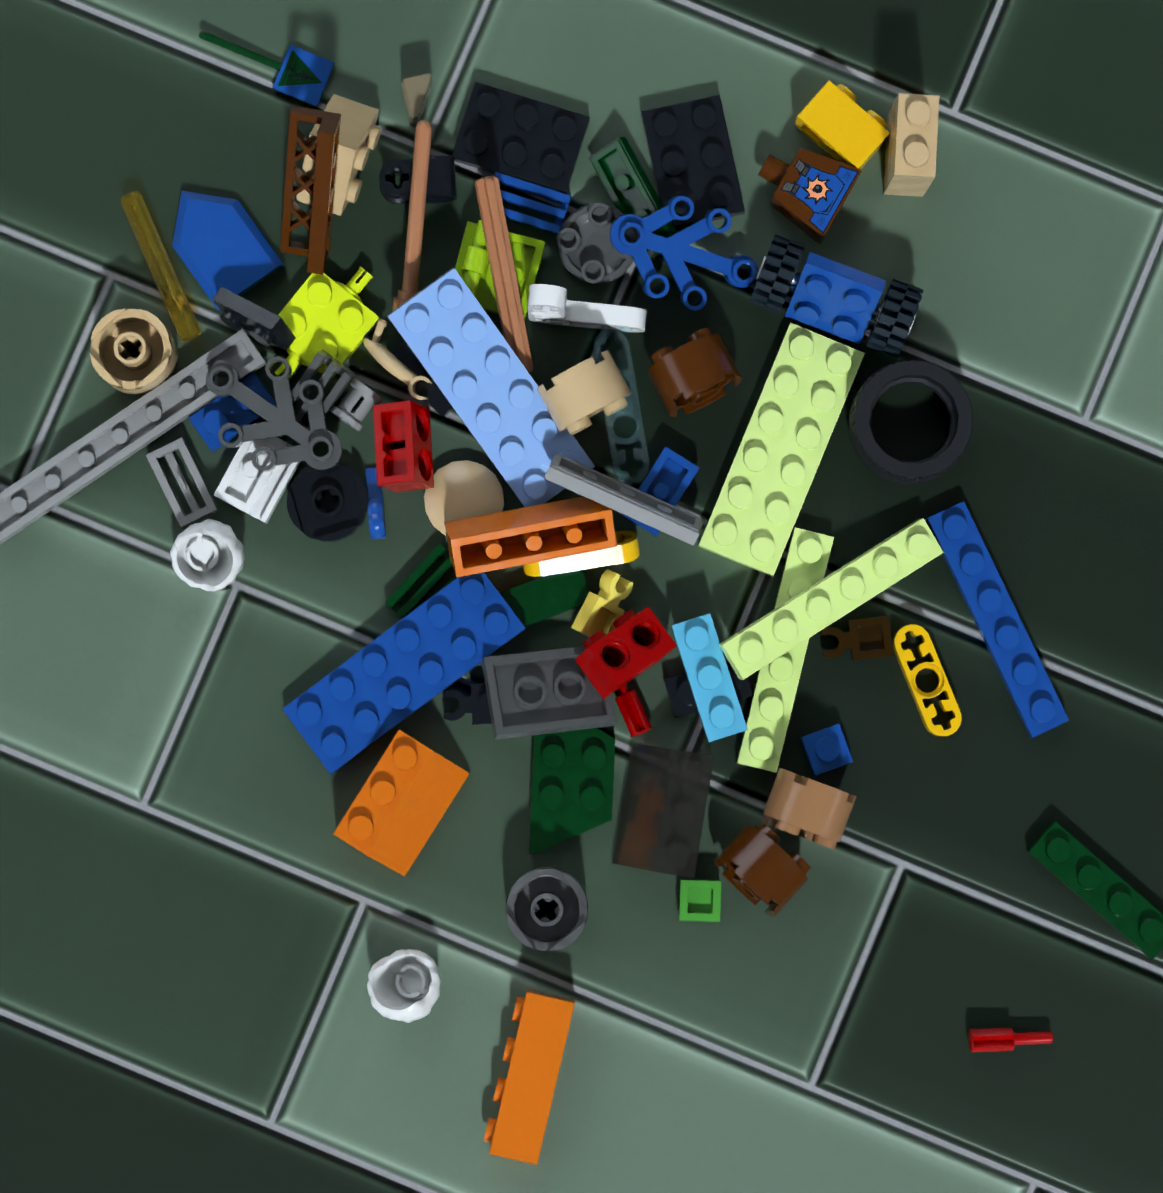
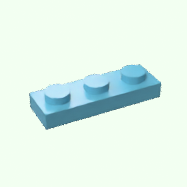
M711 614L671 625L708 743L748 730L723 651L719 646L720 642Z

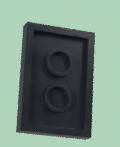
M475 81L451 157L458 163L491 173L499 172L567 194L590 117Z
M720 95L641 111L658 196L663 207L667 206L668 202L675 196H686L694 204V212L689 219L672 220L675 229L694 224L705 218L707 212L714 208L727 210L731 217L743 215L745 208ZM682 200L675 204L674 210L677 215L682 216L687 211L686 203ZM716 213L712 221L724 219L722 214Z

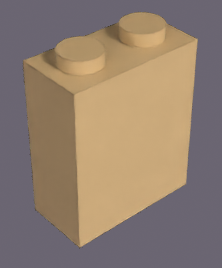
M898 93L887 116V130L890 134L886 140L883 195L923 197L935 179L940 96Z

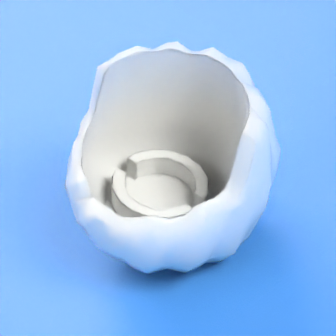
M206 519L201 523L189 525L182 533L178 534L170 551L175 574L190 587L201 588L209 592L222 590L227 585L235 582L236 576L243 569L245 560L244 546L236 538L231 526L212 519Z
M396 950L390 956L377 961L368 973L367 990L372 1007L383 1017L406 1023L419 1020L430 1014L431 1008L440 996L441 980L438 966L433 958L421 950Z

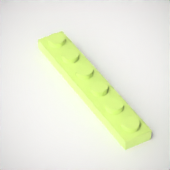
M918 518L723 641L719 646L740 680H744L944 552L925 519Z
M796 527L793 529L774 609L825 577L834 537ZM809 638L759 670L746 721L748 730L743 733L736 763L777 773Z

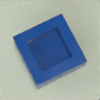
M840 724L800 737L814 776L853 762Z

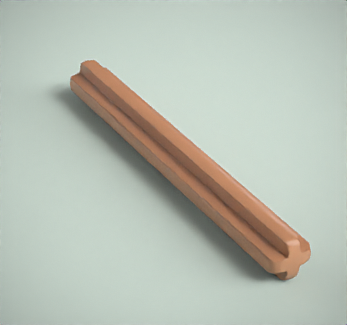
M486 176L475 180V189L502 334L528 373L533 371V364L499 180L496 176Z

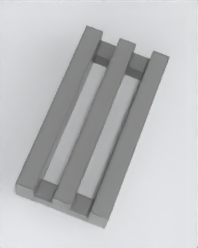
M182 437L146 454L181 528H185L191 523L219 511ZM178 449L206 504L201 509L173 454ZM165 456L192 511L188 515H185L158 460Z

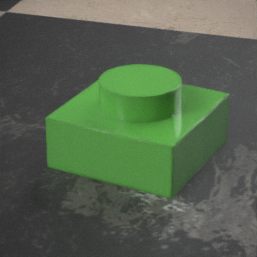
M680 879L679 921L720 922L721 880Z

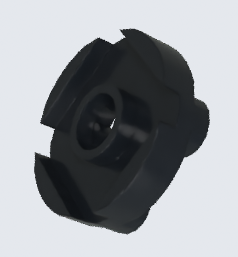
M337 463L330 469L318 470L308 465L297 474L291 488H289L287 509L294 525L310 539L321 542H337L350 537L365 522L369 501L368 493L360 476L348 466ZM328 490L331 496H339V503L334 505V511L327 513L325 508L317 507V501L322 499V492Z

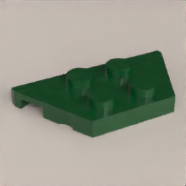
M597 728L534 735L529 854H537L612 820L615 738Z

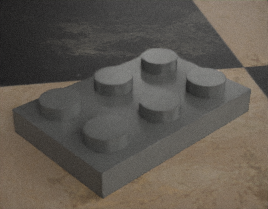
M584 646L483 658L482 667L494 740L615 725L617 721L612 694L602 699L575 661L586 650ZM602 653V657L606 662L605 654Z

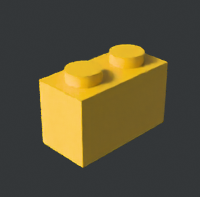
M829 80L800 112L794 125L834 160L861 170L886 142L890 134L885 129L887 123L876 112L872 110L866 112L856 104V96L846 86L842 84L835 86Z

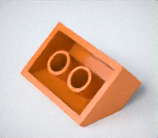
M399 729L333 835L405 877L470 773Z

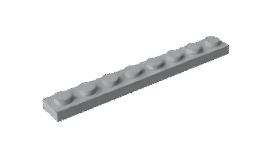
M241 329L0 493V545L219 397L211 392L206 384V374L213 365L218 363L231 365L238 371L240 381L265 366V360L245 331ZM219 372L215 376L217 386H225L229 381V376L226 372Z

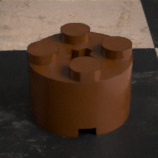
M709 328L696 331L687 338L688 343L675 350L673 346H667L651 356L654 364L648 370V375L671 417H677V409L683 408L685 414H689L717 401L726 395L723 388L725 385L732 381L734 387H736L742 381V377L720 335L712 334Z
M763 823L760 827L746 825L715 859L714 864L716 867L726 866L727 869L722 875L755 906L760 900L769 905L764 912L775 917L808 881L806 873L811 867L795 852L788 855L778 845L781 840L780 837Z

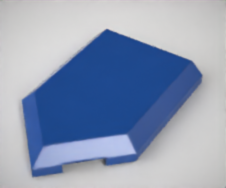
M181 191L172 247L218 311L220 309L212 299L221 287L241 296L284 266L237 199Z

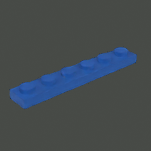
M963 501L927 518L928 526L944 552L942 555L1029 737L1033 738L1069 721L965 502Z

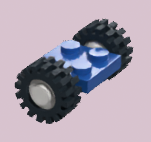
M775 234L768 254L764 256L756 279L758 280L749 302L780 313L789 288L793 284L791 289L794 290L785 317L859 345L870 320H875L866 347L897 358L912 328L923 289L893 278L882 304H879L878 302L883 293L886 280L812 252L808 255L802 273H797L794 276L805 245Z

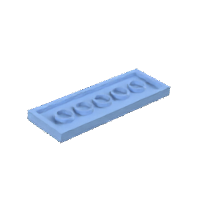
M455 268L447 271L387 315L524 507L544 504L565 489L544 479L554 454L558 453L591 469L595 467L575 437L571 436L567 429L559 432L536 389L538 385Z

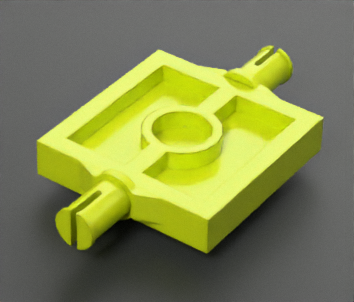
M359 267L346 285L332 280L325 273L323 275L312 273L278 314L296 337L287 349L289 355L286 360L291 365L289 380L301 365L308 367L316 354L322 349L344 365L363 342L364 338L377 325V320L380 317L367 308L358 296L373 278L362 267ZM282 363L274 372L277 376L284 374L286 370L285 364ZM323 363L318 373L323 375L328 366ZM337 372L334 373L330 381L335 377Z

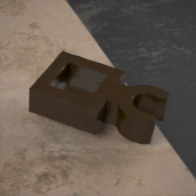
M889 616L848 620V632H842L835 627H827L820 631V636L832 635L837 640V647L834 650L822 652L824 658L838 657L844 650L849 649L852 661L894 656Z

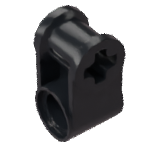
M444 155L430 156L426 203L440 204L456 200L454 158ZM395 159L387 162L380 170V191L388 202L392 204L409 203L413 159ZM395 175L401 176L402 188L394 189L392 182Z

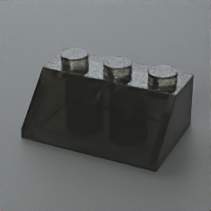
M632 743L612 860L613 864L694 878L714 756Z

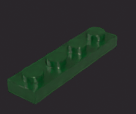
M1052 821L1027 852L1149 959L1153 960L1163 948V914L1056 821Z

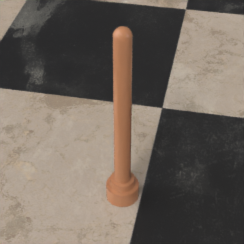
M426 120L419 121L415 130L402 289H398V296L393 297L392 311L420 292L418 287L432 126Z

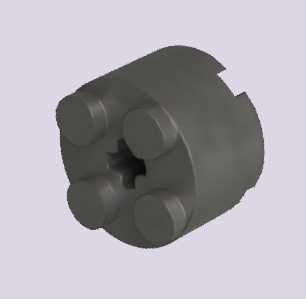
M540 867L526 872L514 883L507 897L506 918L511 932L522 944L536 950L553 951L570 945L581 934L587 921L588 903L581 884L571 874L559 868ZM544 898L547 902L554 899L558 905L554 908L556 914L554 918L550 919L547 915L540 918L536 912L540 909L538 903L540 899Z

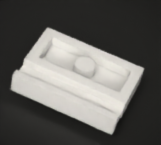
M278 437L243 442L214 493L215 497L266 524L300 462L278 465L268 472L260 471L254 467L251 458L257 448L265 446L275 451L293 447ZM262 452L258 456V463L261 467L268 466L272 461V456L269 452Z

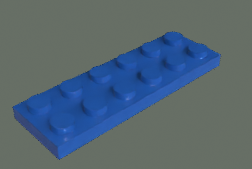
M485 572L458 577L282 710L328 772L333 774L480 664L484 657H489L524 631L526 627Z

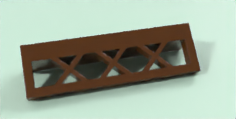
M292 106L289 118L280 252L307 256V272L323 275L330 255L341 114ZM299 121L320 124L317 138L309 142L299 130ZM299 144L302 148L297 151V147ZM307 154L315 162V172L308 178L296 165V161ZM295 179L299 182V184H297L296 186ZM304 189L312 196V208L306 212L294 201V196ZM294 214L297 218L292 221V217ZM303 224L310 232L309 243L292 241L291 231Z

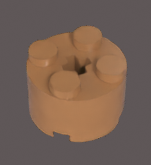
M779 768L763 811L765 815L763 823L835 850L837 842L840 843L857 796Z

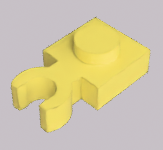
M609 569L605 570L600 578V591L598 595L589 591L571 628L588 638L599 630H602L607 635L616 629L612 623L625 612L618 605L621 600L631 593L633 588V582L620 577L618 573Z

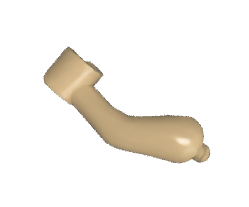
M377 320L372 340L364 338V346L384 369L408 386L409 393L413 398L418 400L428 399L416 393L415 385L421 380L433 384L432 380L425 376H417L387 349L386 345L379 343L387 321Z

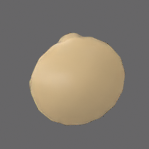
M470 460L453 461L439 468L433 475L434 488L426 489L424 494L425 512L433 527L445 536V522L502 512L504 507L503 488L496 475L483 464Z

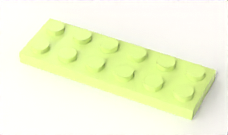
M790 322L698 545L699 547L771 577L774 576L862 362L864 352Z

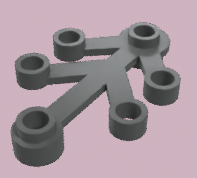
M280 356L272 357L265 366L266 374L273 382L277 408L242 384L238 371L231 365L218 363L208 370L206 384L211 392L221 397L231 395L267 421L238 426L234 423L223 425L218 433V438L222 445L228 448H237L243 442L288 435L300 444L275 451L265 446L257 448L251 458L252 464L256 469L268 472L278 465L305 461L314 469L326 470L339 462L342 455V444L338 436L326 428L322 405L325 394L323 386L315 380H306L299 387V397L307 404L309 431L296 422L289 382L291 365L285 358ZM276 362H282L285 364L286 370L283 375L276 377L271 372L272 365ZM219 372H226L229 376V381L225 386L220 387L215 383V376ZM310 385H315L319 389V394L314 400H308L304 395L305 389ZM235 428L239 434L237 441L227 443L224 438L225 432L228 429ZM318 442H326L328 444V453L323 457H318L314 453V447ZM262 452H269L272 456L271 463L266 467H261L258 463V456Z

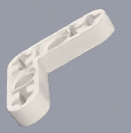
M532 284L529 287L528 318L530 321L622 332L645 331L647 315L645 309L567 300V289L555 285Z

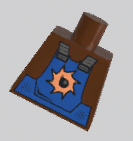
M799 149L791 165L769 154L758 175L778 186L770 202L772 207L814 241L821 244L862 170L817 153Z

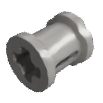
M353 378L350 382L352 387L338 407L333 406L330 412L348 426L360 432L363 428L361 422L374 404H380L383 399L366 385ZM360 397H361V398H362L361 401L359 402V404L357 405V407L354 409V411L351 413L352 408L355 406V404L357 403V401H358V400L360 399Z

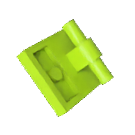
M478 220V224L467 221L455 270L484 311L499 314L482 221ZM508 232L525 321L528 312L529 287L536 282L546 243L542 240Z

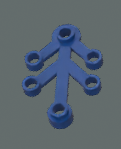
M675 196L668 202L667 206L644 218L634 214H625L618 217L610 228V242L618 252L631 255L643 279V290L649 297H664L669 291V281L665 276L657 274L647 249L662 254L681 293V304L689 310L696 311L702 309L706 304L707 295L702 288L695 285L684 261L724 274L725 280L734 287L745 288L756 281L758 266L751 257L735 255L731 258H726L690 246V244L712 232L723 233L730 228L732 222L731 215L725 209H711L707 212L705 218L667 238L651 232L673 219H689L694 212V204L690 198ZM680 200L684 201L687 206V211L682 216L677 215L674 210L675 204ZM716 213H720L724 217V223L720 228H715L712 224V218ZM633 227L637 231V237L633 242L629 243L626 241L624 233L627 228ZM742 264L747 265L749 269V274L745 279H740L737 275V269ZM658 278L662 282V289L654 294L650 290V283L653 279ZM695 290L700 298L696 305L691 306L687 301V296L691 291Z

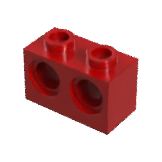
M411 400L373 405L377 486L397 493L434 488L430 408Z
M649 606L637 615L632 609L612 623L616 629L607 635L602 630H599L582 643L586 650L575 661L602 699H605L662 660L677 647ZM633 633L641 636L645 646L638 644L634 640ZM602 653L609 655L613 659L615 667L608 665L604 661Z

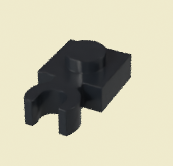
M485 683L471 684V696H464L457 690L443 692V698L453 697L459 702V709L455 713H444V719L455 721L462 718L465 713H472V725L492 724Z

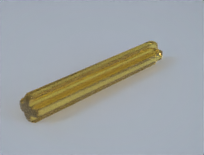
M138 191L130 192L120 198L121 205L179 338L183 342L191 341L201 335V330L142 195Z

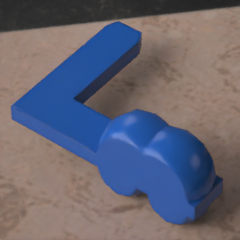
M365 468L369 500L367 507L371 540L385 539L386 526L382 487L377 486L376 468Z

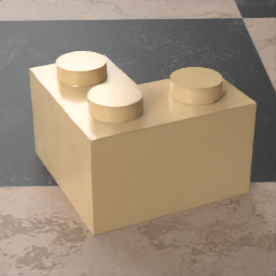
M333 94L324 111L341 114L333 214L341 216L349 202L355 204L362 186V180L356 179L358 170L363 171L370 149L375 150L381 134V127L376 126L379 109ZM315 124L309 134V142L317 138L320 124ZM308 154L304 157L302 172L307 178L315 172V162ZM305 189L296 195V201L312 206V196Z

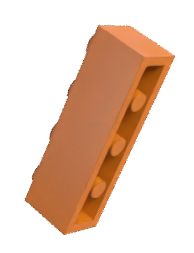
M584 496L444 523L450 561L457 578L617 547L612 509Z
M527 989L525 998L517 996L512 1021L519 1022L516 1038H507L502 1061L510 1062L507 1078L498 1077L493 1101L500 1103L497 1119L489 1117L483 1140L484 1142L491 1143L489 1154L534 1165L538 1164L575 1000Z

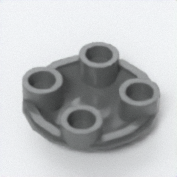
M603 203L585 205L572 212L562 224L561 231L557 236L559 256L565 268L577 279L592 284L609 283L622 276L632 265L633 259L631 255L618 252L610 242L609 232L612 223L618 217L624 215L619 209ZM633 227L627 228L624 233V237L629 243L633 242L637 237Z

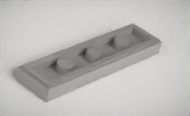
M558 453L554 454L544 479L694 546L700 534L703 523L702 518Z

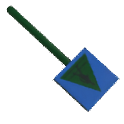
M205 31L199 33V37L205 41L279 70L272 88L273 90L314 107L318 106L334 67V62L290 45L283 63H280Z

